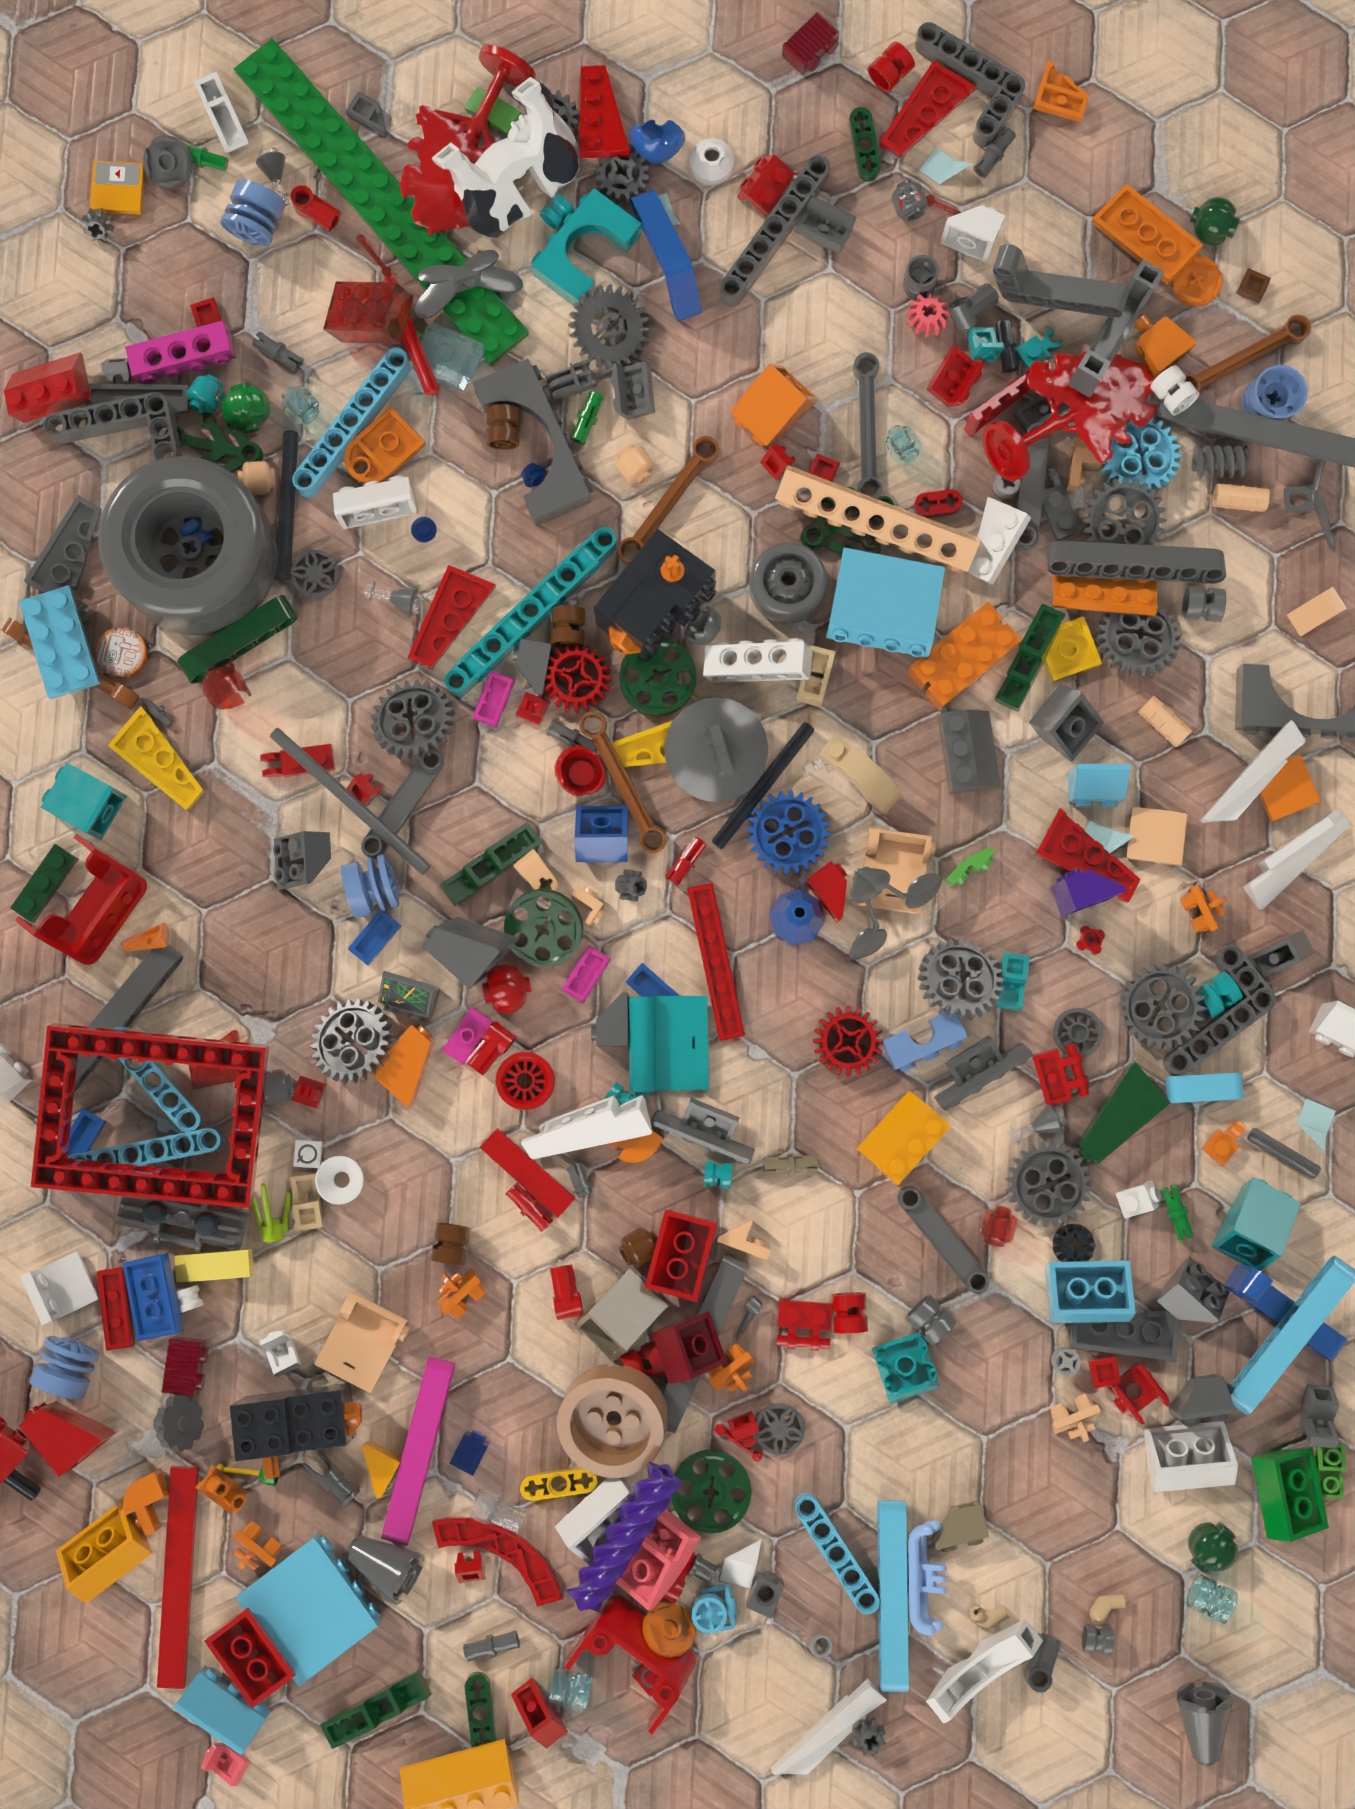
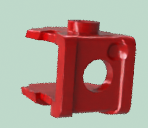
M1139 1363L1120 1376L1122 1383L1108 1386L1109 1390L1116 1397L1113 1402L1122 1414L1127 1412L1131 1418L1133 1417L1141 1425L1145 1424L1138 1412L1153 1400L1158 1398L1166 1407L1170 1405L1166 1392L1152 1377L1150 1371ZM1132 1383L1138 1384L1141 1388V1393L1137 1398H1130L1127 1395V1387Z

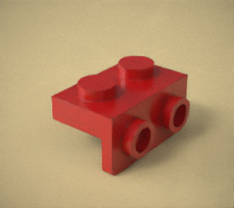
M775 154L761 156L753 165L754 171L750 177H747L741 183V191L737 195L740 201L747 199L764 216L771 213L795 175Z
M952 346L926 390L947 407L962 405L970 395L969 390L972 385L981 377V370L985 362L982 360L974 361L960 348Z

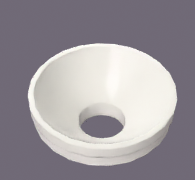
M704 139L697 143L691 151L689 158L690 171L703 184L717 185L723 183L731 176L734 170L735 160L732 149L720 139ZM708 150H716L720 156L716 161L711 162L704 155Z
M334 1156L320 1165L316 1173L315 1184L318 1193L327 1202L338 1205L346 1204L353 1201L360 1194L364 1184V1174L361 1167L353 1159L346 1156ZM339 1172H345L350 1177L349 1184L344 1188H340L335 1184V1176Z

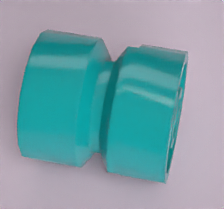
M1224 971L1211 978L1209 985L1206 983L1202 984V990L1197 993L1198 996L1206 997L1204 1001L1200 1002V1006L1207 1008V1010L1202 1012L1209 1019H1213L1224 1012V1006L1231 1007L1243 999L1242 993L1235 981Z

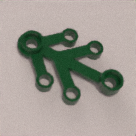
M202 413L200 422L204 428L209 430L215 441L187 435L183 428L177 426L178 435L181 436V447L186 445L211 451L201 457V459L215 463L227 455L236 457L222 466L230 472L239 469L245 462H261L263 460L264 454L261 447L254 442H248L241 428L229 429L230 424L225 421V429L235 437L239 447L228 444L217 426V419L213 413ZM207 417H212L211 423H204ZM249 453H255L253 459H247Z
M881 496L877 498L878 500L894 505L893 500L888 496ZM825 497L821 500V503H830V508L834 507V501L830 497ZM849 506L848 508H846V510H845L846 514H848L849 509H850L851 506ZM859 513L854 514V515L849 516V517H856V516L859 515ZM819 515L815 518L813 525L806 526L800 535L801 544L812 551L823 547L839 553L840 558L842 557L843 548L854 549V547L850 543L841 544L828 538L832 535L839 534L862 543L866 550L875 549L878 543L875 540V536L855 534L851 531V527L843 524L841 527L831 524L823 527L826 518ZM874 515V516H872L869 520H871V519H873V518H875V517H879V518H881V519H883V518H882L881 516H879V515ZM810 535H816L818 540L816 542L809 541L808 537ZM867 538H872L875 543L873 545L866 544L865 540Z

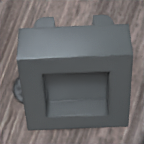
M128 358L106 359L101 363L102 373L106 374L109 384H116V375L123 377L124 384H128L131 381Z

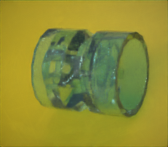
M1199 1574L1189 1589L1186 1602L1189 1608L1201 1614L1207 1611L1208 1616L1213 1620L1225 1624L1235 1610L1238 1593L1225 1585L1217 1587L1215 1580Z
M555 1668L548 1705L564 1707L566 1704H569L573 1710L586 1712L592 1675L578 1672L575 1676H572L570 1670Z

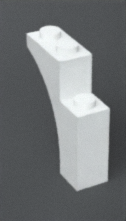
M1026 1619L981 1640L969 1658L946 1670L926 1702L943 1723L950 1721L970 1699L989 1683L1016 1665L1032 1658L1043 1640Z

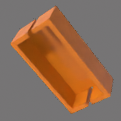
M989 601L933 646L928 658L920 657L909 666L906 672L920 690L924 689L927 683L931 685L927 689L925 696L939 712L1016 649L1022 641L1008 623L1001 624L1004 618Z

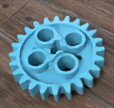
M1153 418L1143 427H1137L1128 420L1125 432L1131 436V443H1125L1128 448H1122L1116 439L1113 438L1110 449L1114 451L1111 460L1107 459L1105 464H1102L1105 467L1101 475H1110L1107 483H1111L1115 478L1121 484L1123 477H1127L1129 484H1131L1134 478L1139 479L1138 487L1144 482L1148 483L1147 492L1152 488L1157 493L1161 486L1167 487L1170 482L1169 480H1173L1175 477V472L1180 467V464L1177 462L1182 457L1181 454L1177 453L1181 445L1173 444L1177 436H1168L1171 428L1168 427L1163 430L1161 428L1163 421L1155 425L1153 424ZM1144 439L1151 440L1153 444L1146 443ZM1149 462L1158 464L1159 468L1153 467ZM1125 466L1133 468L1134 472L1127 471Z

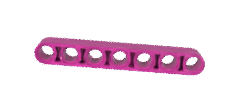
M430 1356L427 1360L381 1539L408 1546L454 1373L455 1363Z

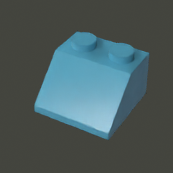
M1077 764L1068 772V803H1076V807L1080 808L1091 807L1092 803H1102V807L1105 808L1118 807V803L1126 799L1130 764Z

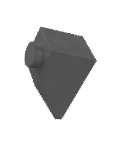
M521 639L520 645L514 648L513 661H517L518 670L535 694L544 699V686L547 684L545 679L546 675L549 674L547 666H550L549 657H552L553 652L552 644Z
M1301 930L1247 956V958L1262 978H1265L1315 954L1304 931Z
M622 992L597 1017L596 1025H591V1041H596V1046H629L627 992Z

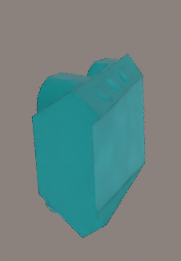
M921 1332L872 1348L889 1403H898L899 1401L934 1391L940 1387L935 1366L932 1363L926 1341L921 1336Z

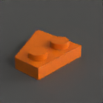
M1047 60L1033 109L1081 123L1089 94L1081 87H1077L1069 76H1063L1054 68L1055 64Z

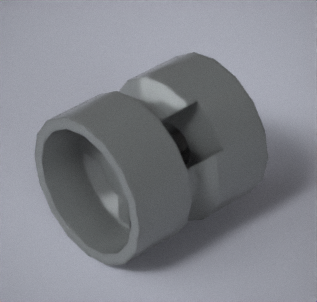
M917 255L909 261L903 280V289L911 299L916 300L919 294L926 299L927 293L930 292L932 294L934 292L939 275V265L935 259L927 255Z
M1188 585L1183 597L1182 617L1190 620H1199L1203 617L1205 621H1222L1226 608V590L1210 587L1205 591L1201 586Z
M928 1294L908 1312L905 1319L915 1329L921 1328V1336L933 1346L949 1333L956 1324V1321L946 1311L941 1312L939 1310L940 1304Z

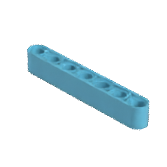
M394 347L386 352L295 471L292 481L301 496L311 498L321 490L343 461L349 443L372 423L411 370V365L403 349ZM401 359L404 361L398 367L392 366L395 360ZM380 380H389L385 386H377ZM364 400H373L370 406H361ZM351 419H357V420H358V422H357V424H356L355 426H352V427L346 426V424H347V422H348L349 420H351ZM336 439H342V440H343L340 446H338V447H332V446H331V444H332V442H333L334 440H336ZM320 459L327 460L323 467H316V463ZM303 480H312L308 487H300Z
M207 1128L68 1155V1158L102 1161V1156L108 1153L113 1163L147 1165L218 1151L224 1146L226 1137L218 1128ZM210 1132L215 1134L217 1138V1143L214 1147L206 1144V1136ZM183 1138H187L191 1143L188 1152H184L180 1148V1141ZM157 1143H161L164 1146V1154L161 1157H157L154 1153V1146ZM131 1148L136 1149L138 1152V1159L135 1162H131L128 1158V1151Z
M1335 1255L1329 1258L1228 1387L1235 1408L1245 1415L1252 1413L1354 1284L1355 1269Z
M878 1500L880 1692H908L905 1500Z

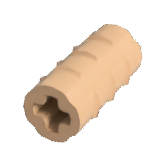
M1217 484L1213 491L1212 504L1213 507L1265 512L1268 508L1270 492L1269 489L1257 488L1256 486L1245 487L1244 485Z
M1155 696L1138 711L1146 722H1149L1156 731L1165 737V740H1168L1175 747L1192 732L1184 721L1179 719L1174 712L1165 706V703H1162Z

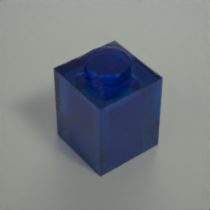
M472 1430V1432L466 1431L449 1464L473 1476L490 1442L486 1441L487 1436L476 1430Z

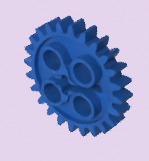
M790 790L788 797H784L783 792L779 791L778 799H775L770 794V803L767 804L761 800L762 810L753 809L757 818L749 817L748 819L754 827H749L746 832L753 834L752 837L747 839V843H755V846L750 851L751 853H760L756 859L757 862L763 859L766 860L764 868H768L773 864L775 865L774 873H777L781 867L784 869L785 875L788 874L789 868H793L795 874H798L799 866L808 871L809 861L814 865L818 863L815 855L819 857L825 855L820 847L828 848L829 843L823 839L831 836V833L824 831L825 828L830 826V822H822L827 813L817 812L821 804L812 806L813 797H809L804 801L803 792L795 798L792 790ZM792 809L798 810L801 813V819L796 822L791 821L787 816L788 811ZM767 821H774L778 825V830L774 833H769L764 829V824ZM806 821L810 823L808 826L794 831L793 838L786 835L772 844L768 843L769 839L782 835L785 827L792 830ZM803 832H808L812 835L813 842L805 845L800 842L799 835ZM786 844L790 848V853L787 856H780L776 852V846Z

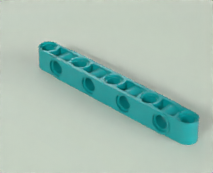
M608 527L596 530L486 633L445 675L444 682L450 694L456 697L466 695L477 683L487 677L490 671H493L514 651L515 646L520 645L521 639H526L552 614L553 607L561 606L616 551L617 540L615 532ZM604 537L612 540V543L608 546H601L598 542ZM571 572L575 574V578L570 582L562 580L563 574ZM530 607L538 609V613L534 617H527L525 611ZM494 642L501 644L498 652L492 653L488 651L490 644ZM462 678L464 683L460 688H452L451 682L453 679Z

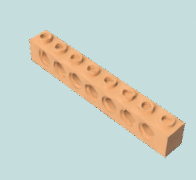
M789 465L786 467L775 499L780 500L779 504L784 507L793 509L796 506L804 509L803 513L810 517L817 518L818 515L825 517L831 525L841 527L842 524L851 527V531L855 534L865 536L867 533L875 536V540L881 544H896L899 546V550L905 553L913 554L917 552L923 555V559L931 563H937L938 561L946 563L947 568L959 573L962 570L969 571L980 544L978 537ZM805 487L811 491L812 495L808 499H802L798 496L797 491ZM825 497H832L836 504L832 508H825L821 500ZM849 506H855L859 509L860 513L856 517H849L845 510ZM874 515H879L884 519V522L881 526L876 527L871 525L869 519ZM903 524L908 528V531L905 535L899 536L894 533V527ZM924 533L932 537L931 542L926 545L920 544L917 540ZM945 543H953L956 546L955 551L950 554L944 553L941 548Z

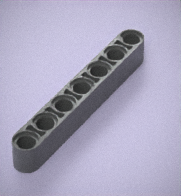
M815 155L809 159L723 278L720 298L726 306H737L743 300L800 220L811 196L817 197L828 181L830 163L826 157ZM820 169L823 173L816 174L812 170ZM807 189L809 193L801 194L798 190ZM791 208L795 212L792 214H787L783 210ZM772 228H777L781 232L778 234H773L769 230ZM757 248H763L767 252L764 254H758L755 252V250ZM749 268L752 272L750 274H743L740 270ZM728 288H735L738 292L729 294L726 290Z
M1054 541L1046 548L1048 572L1055 576L1207 584L1219 583L1226 578L1225 557L1220 549L1077 541Z
M169 944L164 948L152 949L91 1022L89 1027L114 1029L123 1026L128 1028L177 969L184 957ZM78 1054L75 1091L104 1056L92 1055L90 1057H83V1054Z
M724 1253L698 1312V1314L710 1311L718 1335L749 1266V1263L727 1253ZM700 1376L674 1384H669V1381L667 1382L662 1393L668 1407L667 1431L675 1434Z

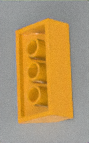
M505 1739L406 1765L399 1769L405 1809H507L519 1805V1785Z

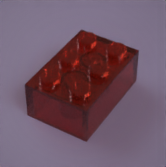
M336 281L323 330L343 343L401 344L414 296L396 282Z

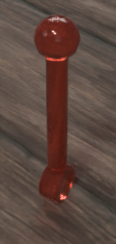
M933 195L926 196L929 207L934 205L954 215L962 213L936 201Z
M363 234L357 235L356 242L362 244L380 266L383 276L391 277L392 269L384 265L368 245Z

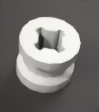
M198 1285L176 1292L180 1313L204 1305L203 1300L198 1296Z

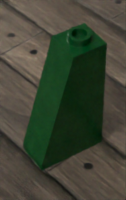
M1136 1062L1126 1066L1076 1143L1080 1148L1077 1152L1084 1158L1083 1160L1086 1163L1091 1161L1093 1164H1099L1170 1104Z

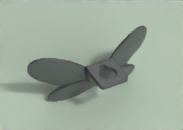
M485 250L475 254L459 267L436 265L422 269L418 274L419 280L431 283V285L418 299L415 305V313L421 319L430 318L439 313L457 292L477 286L497 292L515 293L522 289L523 283L521 278L515 273L494 267L493 265L499 259V254L494 250Z
M1318 459L1313 484L1284 488V508L1286 513L1316 510L1326 542L1331 551L1335 553L1336 548L1330 529L1329 517L1317 493L1326 461ZM1299 492L1304 496H1309V501H1305L1300 506H1294L1290 503V497L1292 494Z

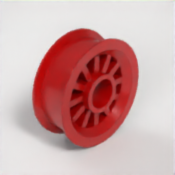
M518 1052L507 1057L501 1063L496 1074V1088L499 1096L506 1104L519 1110H532L540 1107L550 1098L555 1086V1076L550 1064L543 1057L531 1052ZM524 1062V1070L521 1069L518 1063ZM528 1062H532L534 1064L528 1071ZM515 1065L518 1073H515L510 1069ZM539 1066L541 1070L533 1074L536 1067ZM508 1073L515 1076V1078L507 1079ZM528 1073L532 1077V1085L529 1088L523 1089L520 1087L518 1080L522 1074ZM544 1074L545 1080L536 1079V1077ZM506 1082H512L515 1085L507 1088ZM536 1083H544L543 1089L536 1086ZM517 1088L518 1090L515 1095L512 1096L510 1091ZM533 1089H536L541 1093L536 1097V1095L533 1092ZM522 1091H523V1101L517 1099L518 1096L520 1095V1093H521ZM528 1091L532 1097V1100H527Z

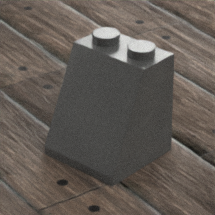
M456 917L450 921L444 920L439 926L435 925L425 936L428 940L422 947L470 989L487 978L488 972L501 962L518 939L513 935Z

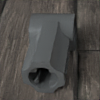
M984 284L969 296L959 298L949 304L948 310L958 331H964L976 325L979 321L978 317L998 304L999 295L990 284Z
M1037 1633L1043 1641L1035 1655L1030 1658L1029 1665L1024 1670V1678L1032 1690L1043 1693L1049 1690L1052 1685V1673L1061 1640L1043 1633ZM1037 1671H1043V1681L1033 1683V1674Z

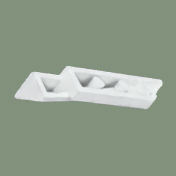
M1292 720L1282 727L1201 818L1200 821L1202 823L1237 820L1288 762L1286 758L1306 742Z
M1340 808L1334 810L1258 863L1263 873L1244 885L1243 888L1259 910H1263L1350 826L1349 820Z
M643 1095L622 1105H619L616 1097L612 1096L545 1121L539 1126V1134L524 1138L521 1143L529 1157L536 1159L650 1135L652 1127Z
M867 1678L851 1695L848 1696L847 1694L793 1745L771 1767L772 1773L774 1775H779L780 1773L807 1775L852 1732V1728L860 1724V1719H866L868 1713L879 1707L887 1699Z

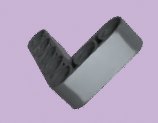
M932 22L923 23L917 32L915 41L916 51L928 60L938 62L976 85V89L992 98L978 118L973 133L975 144L986 148L989 143L995 140L1019 105L1025 90L1024 79ZM928 37L931 38L932 41H926L923 38ZM950 50L953 54H947L944 51ZM965 63H971L974 67H968ZM986 76H993L996 79L990 80ZM1007 89H1014L1017 93H1011ZM994 109H1001L1004 113H997ZM981 129H987V130H989L991 133H989V134L983 133V132L981 131Z
M1010 244L1000 246L993 267V274L1002 297L1007 301L1019 304L1118 318L1123 315L1130 292L1127 286L1119 283L1029 271L1022 250Z
M159 392L48 415L43 422L45 432L60 444L148 426L153 455L156 460L163 459L168 452H173L172 457L182 456L173 407L166 397ZM164 403L160 411H154L157 404ZM138 408V413L133 417H129L130 412ZM113 414V418L109 422H104L107 415ZM88 419L87 425L79 428L80 422ZM63 424L62 430L58 433H54L55 428L58 425ZM168 428V432L165 435L159 436L161 429Z
M1233 945L1219 949L1214 955V963L1220 972L1224 971L1231 976L1239 987L1243 999L1226 1009L1202 1027L1200 1031L1194 1033L1193 1039H1186L1184 1045H1178L1170 1051L1163 1060V1066L1168 1073L1178 1075L1189 1072L1275 1006L1276 996L1240 948ZM1226 951L1230 952L1234 957L1232 965L1224 961V953ZM1242 972L1246 973L1250 978L1248 986H1244L1240 982ZM1259 993L1266 999L1264 1007H1260L1256 1002V997ZM1238 1009L1245 1013L1243 1023L1238 1022L1235 1018V1013ZM1217 1024L1224 1028L1225 1033L1221 1039L1214 1033ZM1196 1040L1201 1041L1204 1045V1050L1201 1054H1197L1193 1049ZM1176 1055L1180 1056L1183 1060V1066L1180 1070L1175 1069L1172 1063Z

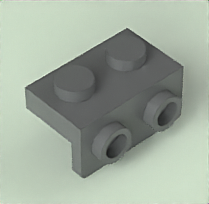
M811 196L805 212L796 224L794 232L840 253L852 233L856 216L815 196Z
M644 361L622 367L619 364L612 365L611 383L615 393L613 405L617 414L627 420L655 413L650 363Z

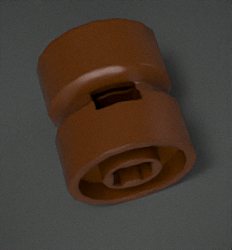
M492 405L488 407L486 423L490 427L486 430L487 446L498 450L518 448L520 432L516 430V427L520 425L519 408L512 405Z
M569 605L553 607L552 624L555 625V628L551 630L552 646L565 648L566 645H569L570 649H573L575 644H579L580 648L583 647L585 631L581 627L585 625V609Z
M437 1222L434 1237L438 1240V1243L433 1245L430 1260L446 1264L465 1265L467 1250L464 1248V1244L469 1242L471 1228Z

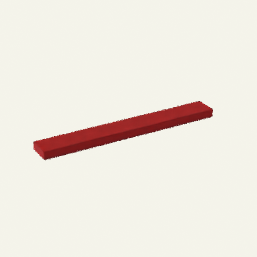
M170 1467L157 1688L184 1689L186 1687L198 1489L195 1487L198 1484L199 1467Z

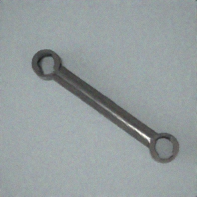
M864 352L856 357L853 366V374L859 380L861 480L856 491L860 492L863 484H874L878 490L875 495L870 497L877 499L881 497L883 491L882 483L877 478L874 379L878 374L879 360L874 354ZM860 361H871L874 364V368L867 372V374H863L857 369Z

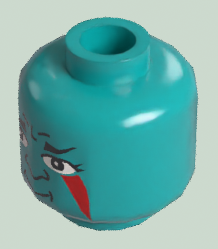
M207 374L206 376L196 377L187 390L186 396L190 402V408L199 414L203 412L213 413L224 399L225 392L223 384L214 376Z

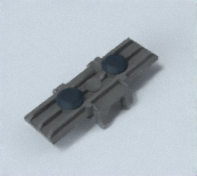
M122 1196L115 1224L154 1232V1244L160 1245L162 1242L195 1249L196 1253H202L205 1243L241 1250L249 1213L208 1204ZM166 1224L196 1230L195 1238L165 1232Z

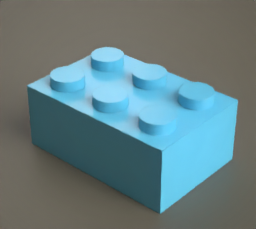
M1130 1261L1049 1262L1046 1267L1045 1280L1049 1323L1130 1322L1135 1315Z

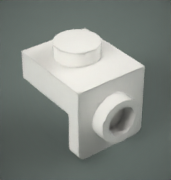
M1152 1180L1115 1193L1124 1218L1153 1211L1161 1206L1160 1190L1157 1186H1154Z
M284 1330L271 1332L266 1338L259 1341L260 1346L267 1353L272 1372L276 1377L301 1366L293 1339Z

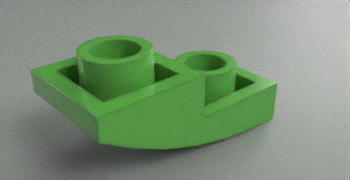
M479 87L476 88L464 106L468 114L475 116L487 91ZM498 98L488 117V125L508 135L512 128L511 122H517L522 113Z
M988 848L972 855L953 870L944 882L951 888L956 883L961 885L970 874L967 871L968 868L975 874L980 869L985 872L994 861L991 855L995 850Z
M1338 1443L1336 1449L1316 1446L1315 1460L1323 1498L1344 1499L1343 1471H1346L1345 1444Z

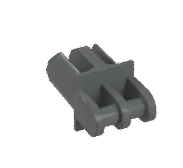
M587 360L573 365L570 363L569 368L545 376L546 382L550 383L548 387L553 392V400L576 392L582 395L581 392L598 385L597 380L593 379L594 371L590 370V363ZM582 369L583 372L576 375L575 372ZM586 379L587 383L579 384V381Z

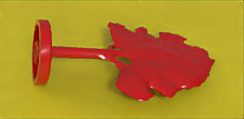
M486 44L482 46L479 52V61L488 72L494 75V78L473 118L463 120L457 124L453 119L431 110L429 106H419V113L416 114L417 125L422 126L424 139L417 136L412 138L407 144L409 150L418 152V158L421 163L420 166L407 164L404 167L399 186L403 198L408 195L415 196V205L411 209L414 223L426 227L429 235L441 232L442 230L449 231L454 228L460 230L463 227L470 226L466 221L464 204L458 193L454 190L455 182L449 169L439 167L434 163L432 157L452 143L468 157L471 163L475 164L491 146V143L497 142L488 132L487 125L488 117L504 83L506 82L518 87L531 77L534 80L536 78L534 69L525 60L505 48ZM468 126V131L464 133L463 129ZM478 131L482 132L485 140L484 147L482 148L475 147L474 138Z
M1086 351L1082 352L1079 357L1075 354L1057 353L1054 357L1055 370L1053 371L1049 370V363L1047 361H1035L1030 366L1027 384L1031 390L1047 398L1052 410L1051 416L1045 423L1023 436L1005 421H995L985 427L982 434L983 448L991 466L1006 480L1017 481L1027 475L1030 468V455L1027 447L1057 430H1065L1071 433L1077 432L1079 439L1094 454L1095 459L1105 464L1107 459L1111 460L1114 451L1110 450L1113 438L1118 443H1131V436L1125 432L1128 420L1137 427H1143L1155 416L1157 405H1151L1146 402L1149 394L1154 393L1150 386L1155 378L1148 372L1150 367L1122 358L1120 354H1116L1089 398L1068 385ZM1062 403H1066L1070 407V411L1068 414L1060 417L1058 414L1059 407ZM1071 422L1075 423L1074 426H1068V424Z

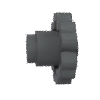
M176 1395L167 1398L166 1406L159 1407L153 1426L157 1432L156 1438L160 1441L162 1447H170L172 1451L182 1452L192 1448L193 1440L200 1439L204 1423L200 1419L203 1410L197 1400L188 1399L186 1395Z

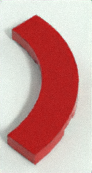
M446 1517L432 1521L438 1548L475 1546L489 1550V1552L511 1563L520 1572L533 1594L537 1607L563 1600L559 1583L545 1558L531 1543L515 1531L490 1520L476 1517Z

